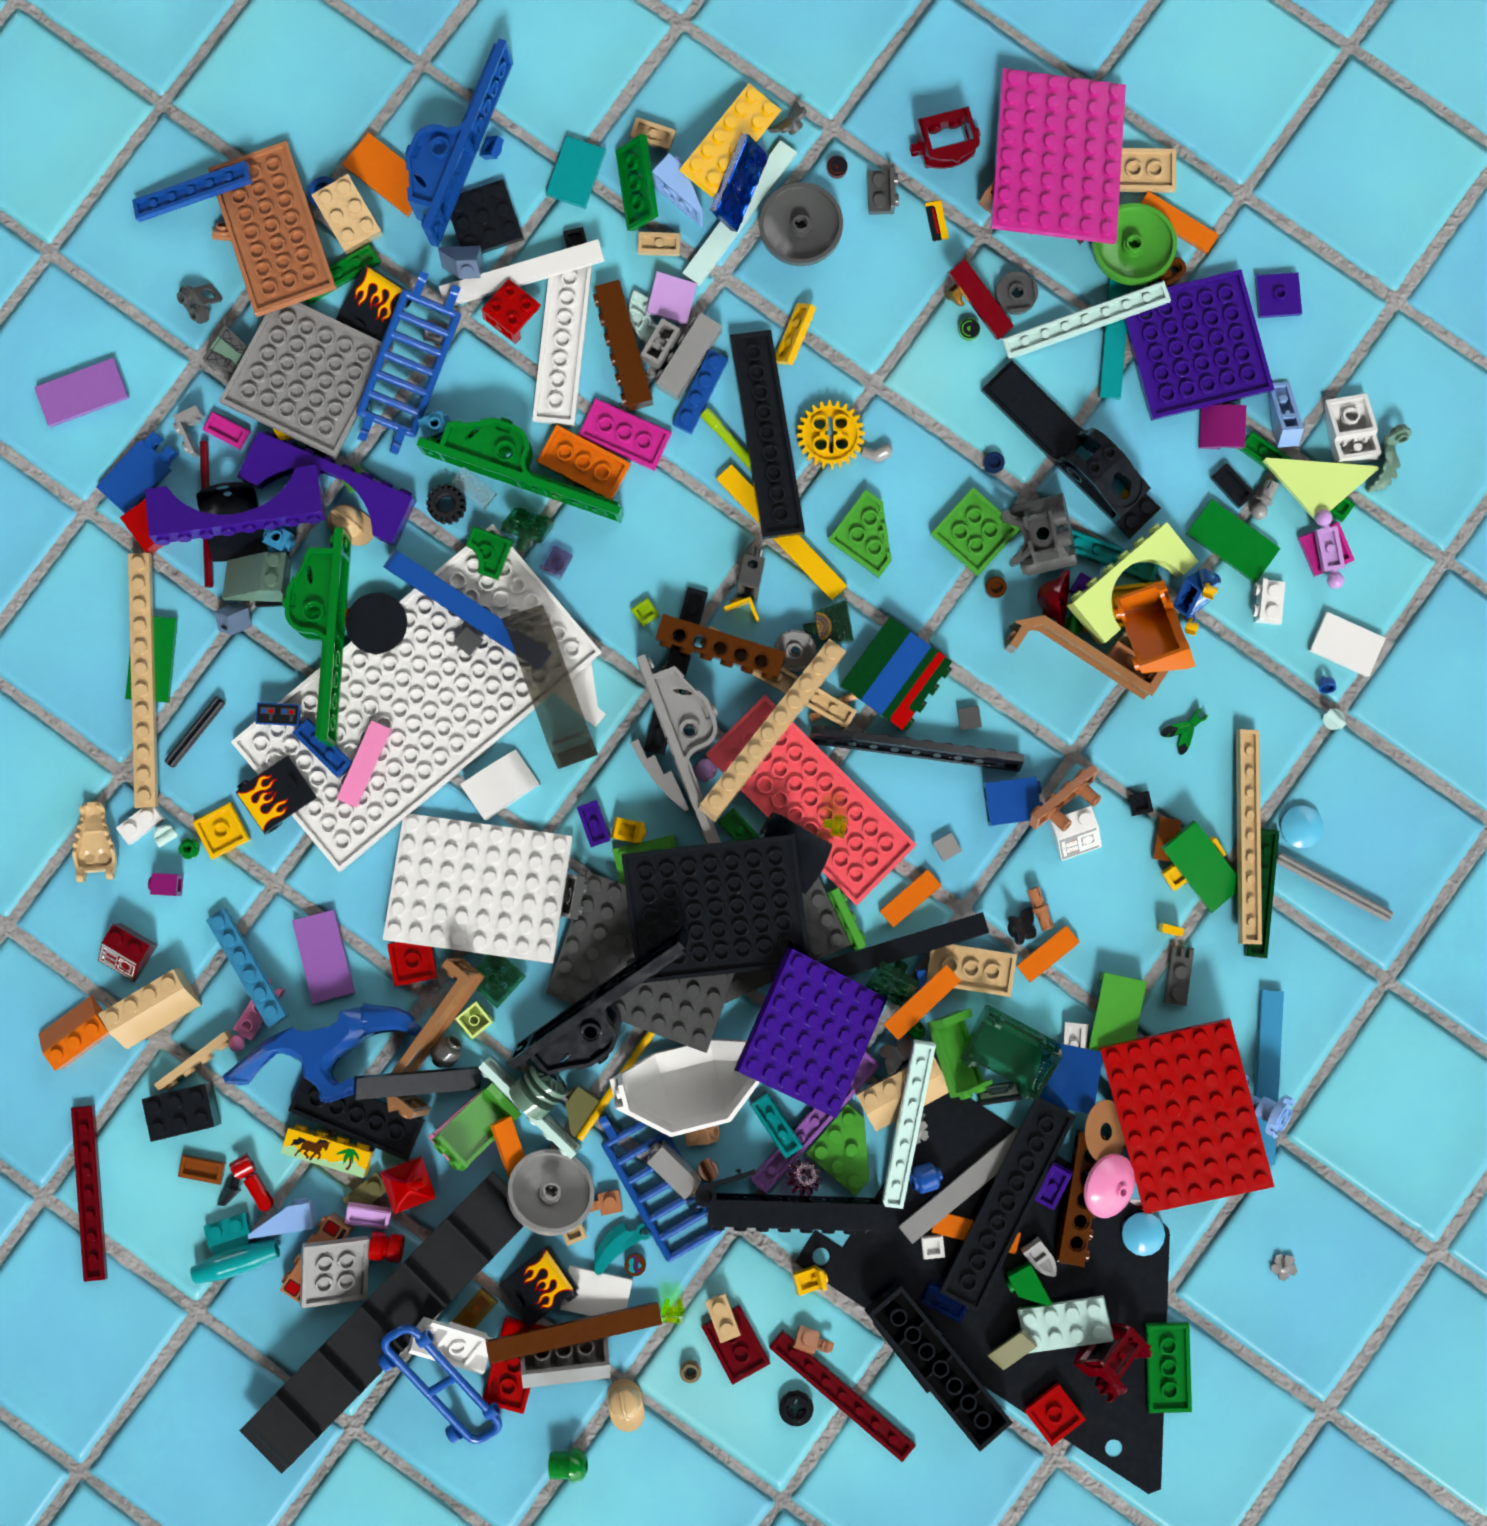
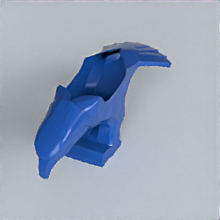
M363 1003L361 1007L340 1011L337 1022L329 1027L306 1032L297 1031L291 1027L267 1038L252 1050L247 1057L223 1075V1079L226 1084L248 1085L270 1059L276 1054H284L302 1063L304 1078L317 1087L320 1093V1101L330 1103L353 1095L354 1078H348L340 1083L334 1078L332 1073L342 1057L374 1035L399 1031L417 1037L422 1027L409 1012L403 1009Z

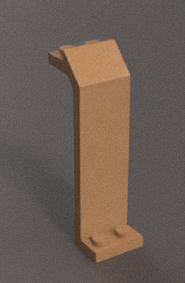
M1045 615L1014 621L1009 626L1013 631L1010 632L1005 640V643H1007L1005 650L1012 654L1029 631H1038L1143 700L1148 695L1153 696L1168 671L1148 673L1145 679H1142Z
M463 958L446 959L442 964L447 970L446 974L457 981L391 1073L419 1070L429 1056L431 1048L444 1035L485 976ZM417 1095L387 1097L388 1112L398 1110V1113L407 1119L427 1115L431 1110V1107Z

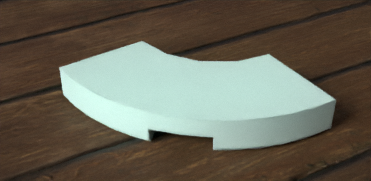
M634 290L629 302V317L635 334L644 344H647L657 324L654 323L650 314H646L650 298Z

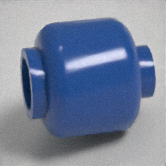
M931 1162L913 1167L909 1177L912 1189L914 1191L917 1190L920 1194L939 1189L940 1181L943 1180L940 1168H936Z

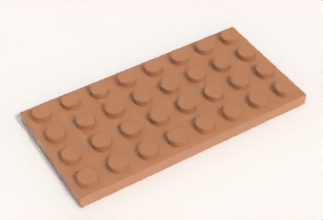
M287 140L208 168L209 173L242 161H246L250 167L252 184L217 195V199L254 314L257 317L337 289Z

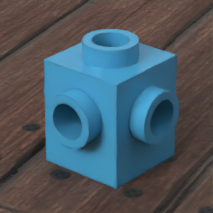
M433 410L425 414L426 417L417 421L425 439L426 436L432 437L440 443L446 424L451 422L448 415L444 416L441 410L438 412Z
M281 526L274 530L266 529L262 542L268 545L267 550L270 552H286L288 556L295 546L297 537L291 533L292 529L290 527Z

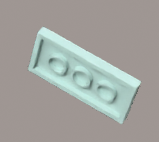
M1104 1295L1055 1302L1049 1306L1041 1304L1017 1309L1021 1329L1025 1328L1037 1344V1347L1029 1353L1112 1342L1114 1340Z

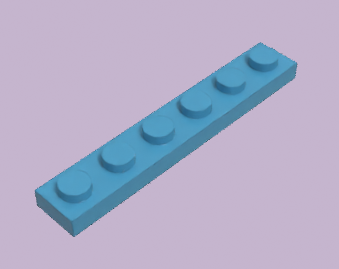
M223 908L208 918L206 922L267 1027L272 1028L289 1016L228 910Z

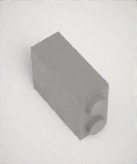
M664 1140L660 1144L656 1142L648 1150L647 1164L682 1198L686 1199L700 1185L701 1176Z

